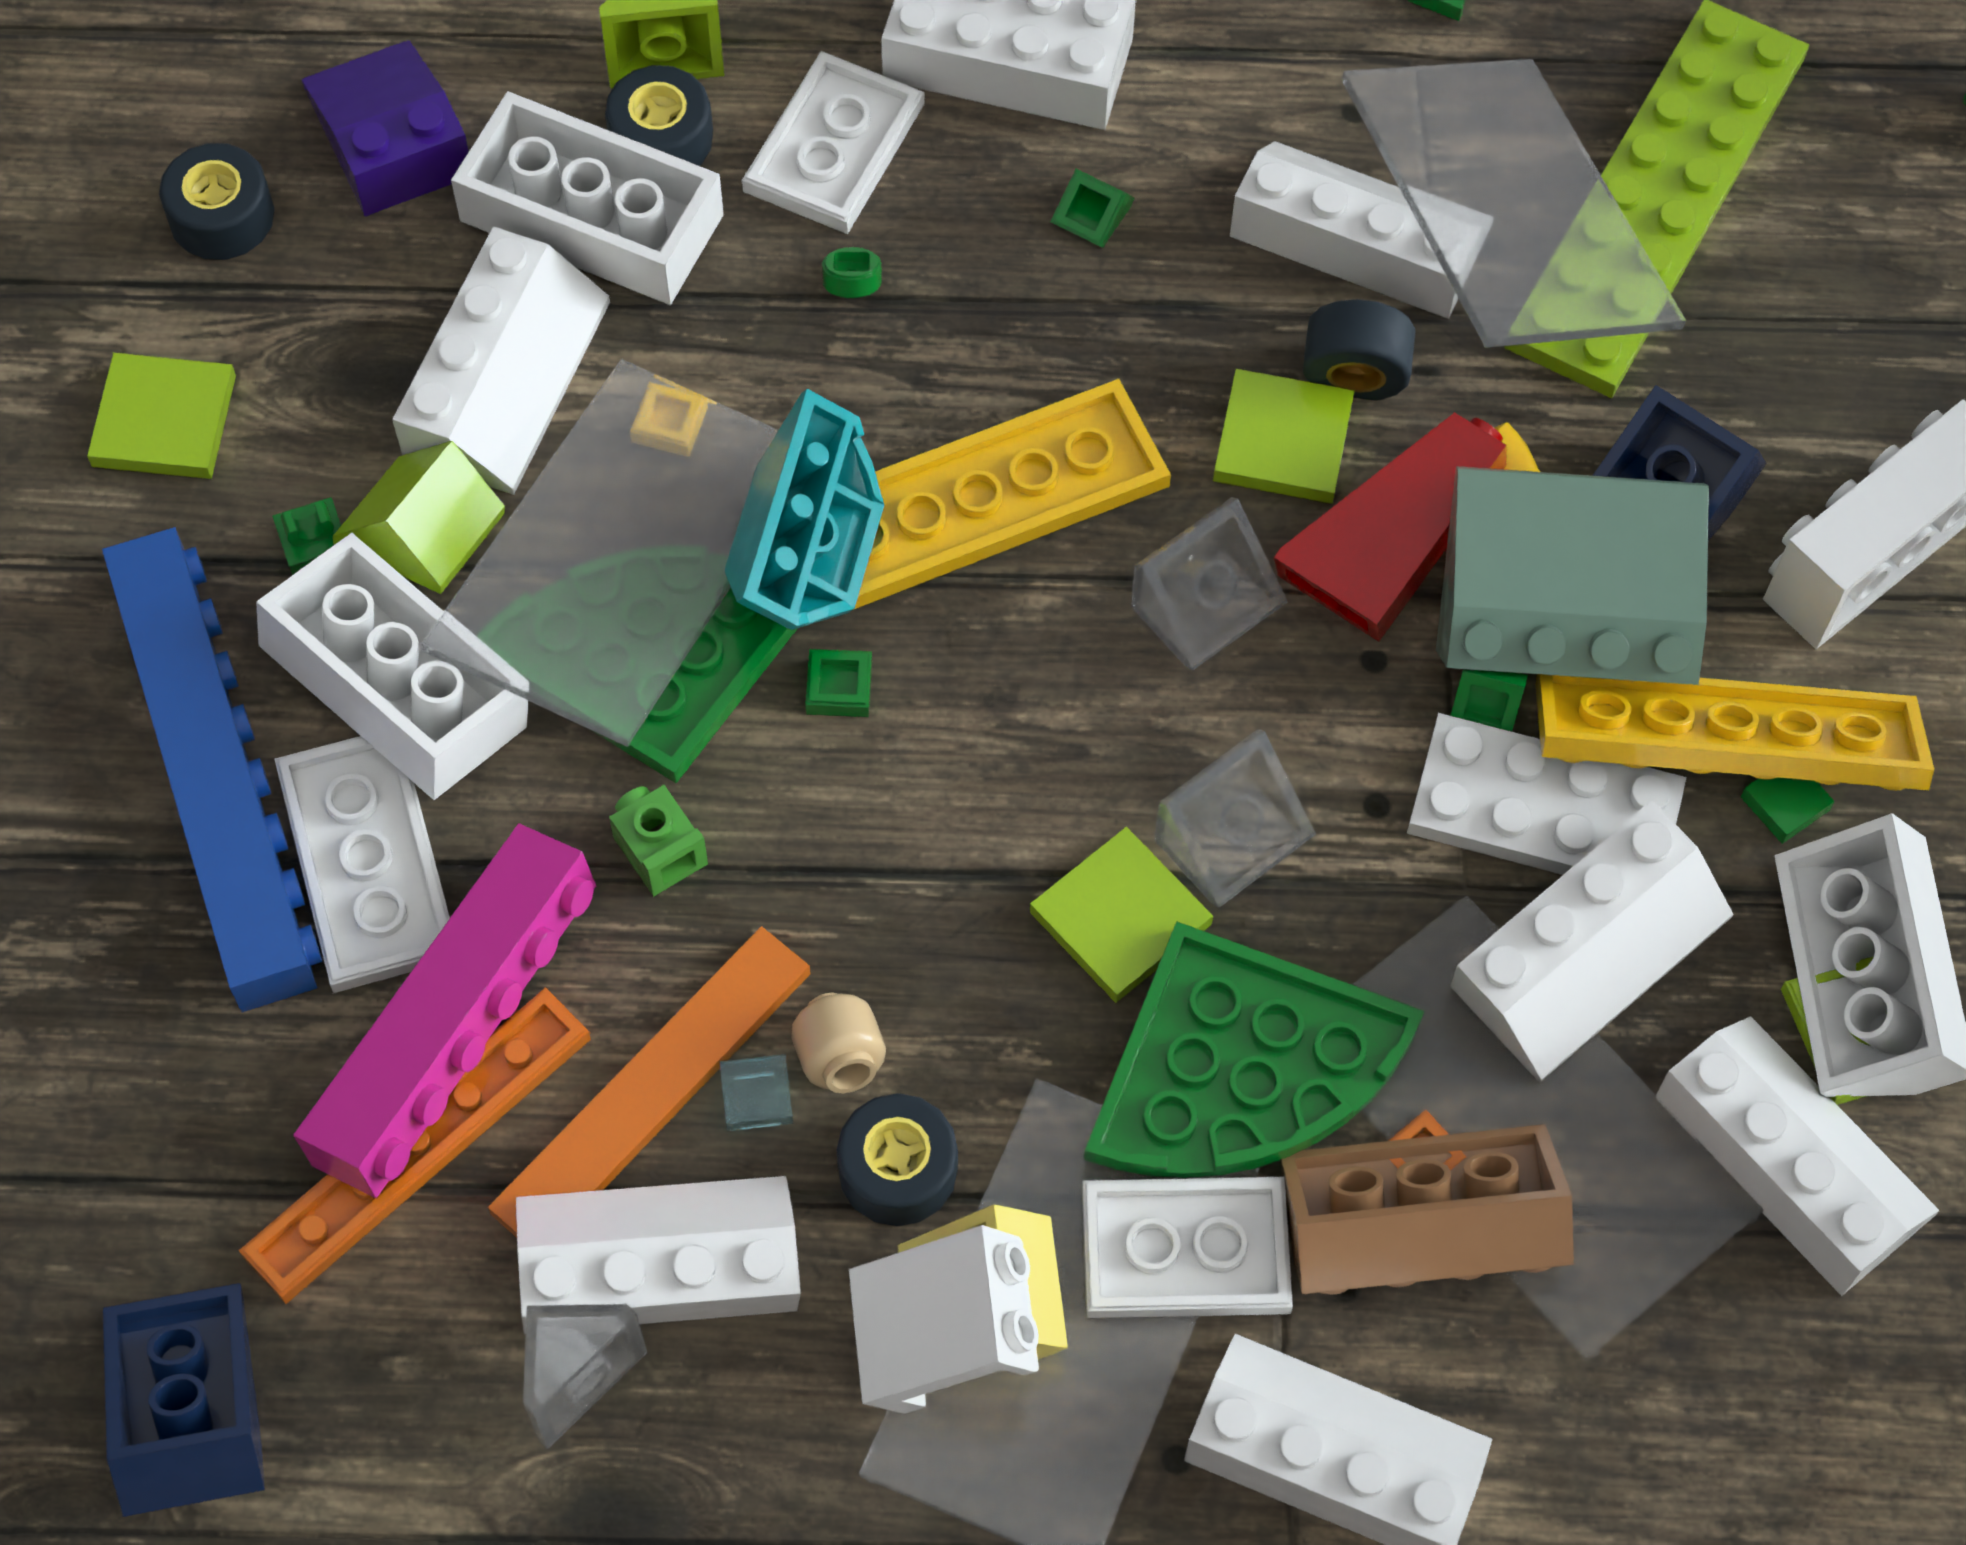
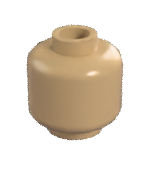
M837 993L819 995L801 1010L792 1024L791 1038L803 1072L810 1083L822 1089L831 1090L835 1093L857 1091L873 1080L876 1072L885 1060L886 1045L869 1004L855 995Z

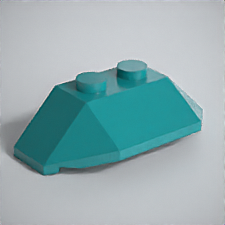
M809 389L800 394L756 466L724 569L738 603L790 630L840 616L855 609L884 508L874 466L861 439L865 434L860 417Z

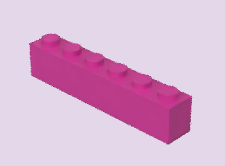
M518 823L294 1133V1138L312 1167L376 1199L389 1180L397 1178L402 1173L409 1160L410 1150L427 1126L433 1125L442 1116L448 1102V1096L464 1073L470 1072L477 1066L483 1056L486 1042L500 1022L509 1018L515 1012L520 1003L522 991L538 968H542L550 962L556 952L559 938L573 918L580 916L588 908L597 885L582 851Z

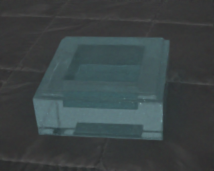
M786 1054L720 1061L727 1132L793 1124Z

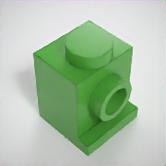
M665 785L652 792L647 787H637L627 792L618 800L615 805L617 812L609 817L613 838L653 897L708 865L703 835L698 828L695 829ZM661 823H665L660 830L650 831Z

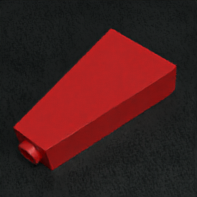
M1454 412L1283 545L1274 556L1277 576L1379 642L1447 548L1456 466L1504 469L1506 467L1507 445L1502 442V435L1484 420L1472 418L1469 422Z

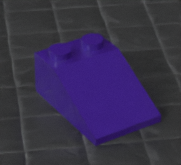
M410 40L301 79L303 87L364 216L452 184V178L469 153L466 135L444 90Z

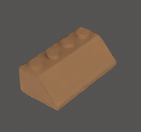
M1545 1124L1302 1150L1280 1160L1282 1177L1285 1179L1286 1207L1292 1252L1302 1294L1319 1292L1334 1295L1355 1288L1383 1285L1406 1287L1420 1281L1448 1278L1472 1280L1485 1274L1521 1270L1537 1273L1546 1271L1551 1267L1574 1265L1572 1194ZM1461 1150L1467 1157L1450 1171L1449 1167L1444 1164L1452 1156L1449 1152ZM1402 1158L1406 1163L1397 1169L1389 1159Z

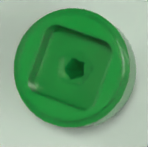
M845 247L837 249L828 254L822 261L823 286L829 293L844 298H859L870 295L877 291L882 283L881 260L876 254L864 248Z

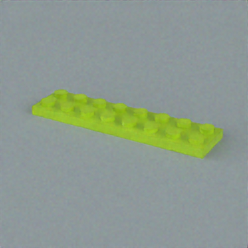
M1704 0L1509 331L1504 348L1609 398H1613L1805 59L1809 44L1712 1Z

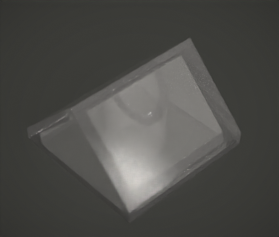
M1234 497L1225 501L1135 565L1131 607L1186 668L1191 670L1199 667L1288 603L1239 499Z
M1257 729L1159 802L1154 840L1214 906L1220 908L1315 836L1316 833L1265 731Z
M627 1304L527 1306L523 1404L538 1441L547 1450L647 1354L637 1313Z

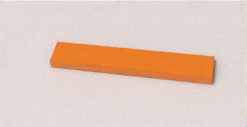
M761 926L488 1206L490 1215L517 1238L516 1197L604 1190L811 974L810 965Z
M545 987L493 1032L485 1044L483 1056L477 1066L470 1072L464 1073L448 1096V1102L442 1116L436 1123L427 1126L410 1150L409 1160L402 1173L397 1178L389 1180L377 1199L327 1174L239 1250L241 1256L277 1296L287 1304L591 1040L589 1031Z

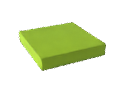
M113 353L87 455L91 466L212 479L236 378L233 365Z
M1236 369L1213 481L1333 504L1355 390Z
M1127 826L1030 903V913L1115 1003L1157 970L1176 921L1202 931L1210 927L1213 921V915Z

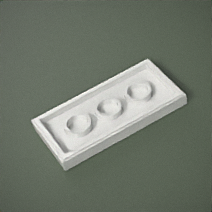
M362 736L275 758L333 993L411 972L450 919L414 782Z

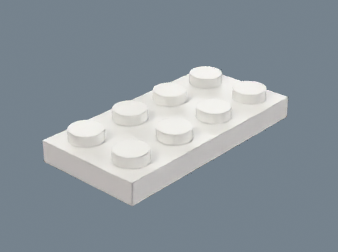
M1438 713L1407 834L1564 875L1651 800L1676 824L1687 777L1649 767L1631 768L1623 764L1593 761L1569 763L1558 758L1542 757L1540 739Z

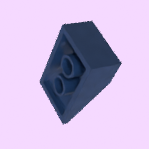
M1655 385L1593 476L1707 484L1709 486V541L1733 513L1767 463L1758 449Z
M241 1283L104 1307L107 1462L123 1517L265 1490L261 1433Z

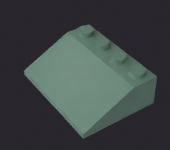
M1456 466L1436 643L1437 654L1447 668L1699 685L1707 625L1709 486L1704 483Z

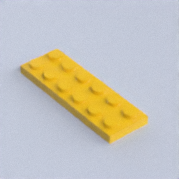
M1120 379L875 471L884 508L855 609L1170 487L1171 474Z
M1537 674L1535 688L1542 757L1558 758L1569 763L1593 761L1623 764L1631 768L1651 766L1686 769L1697 774L1720 772L1751 775L1758 779H1774L1778 777L1813 780L1825 785H1836L1839 783L1871 785L1893 791L1903 789L1929 790L1934 774V766L1917 696L1699 678V685L1544 674Z

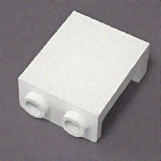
M981 1225L849 1269L862 1404L906 1414L926 1407V1393L998 1371H1009L1021 1375H1028L1038 1371L1036 1347L1039 1334L1036 1322L1032 1317L1028 1287L1030 1262L1020 1237Z

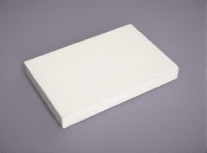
M820 51L743 177V192L848 234L923 108L924 92Z
M1284 1177L1082 1181L1087 1318L1291 1314L1293 1305Z

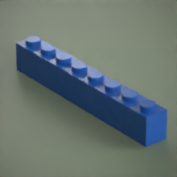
M173 527L102 549L230 990L243 1013L317 989L311 965L321 963L323 960L312 926L308 925L300 928L294 909L305 905L304 897L294 868L282 871L277 853L288 850L287 841L277 813L266 816L260 798L271 795V789L261 759L257 758L249 761L244 743L254 741L255 737L244 704L233 707L228 690L239 687L228 651L216 653L212 637L221 635L223 632L212 599L201 601L196 585L206 583L207 579L196 546L184 550L177 530Z

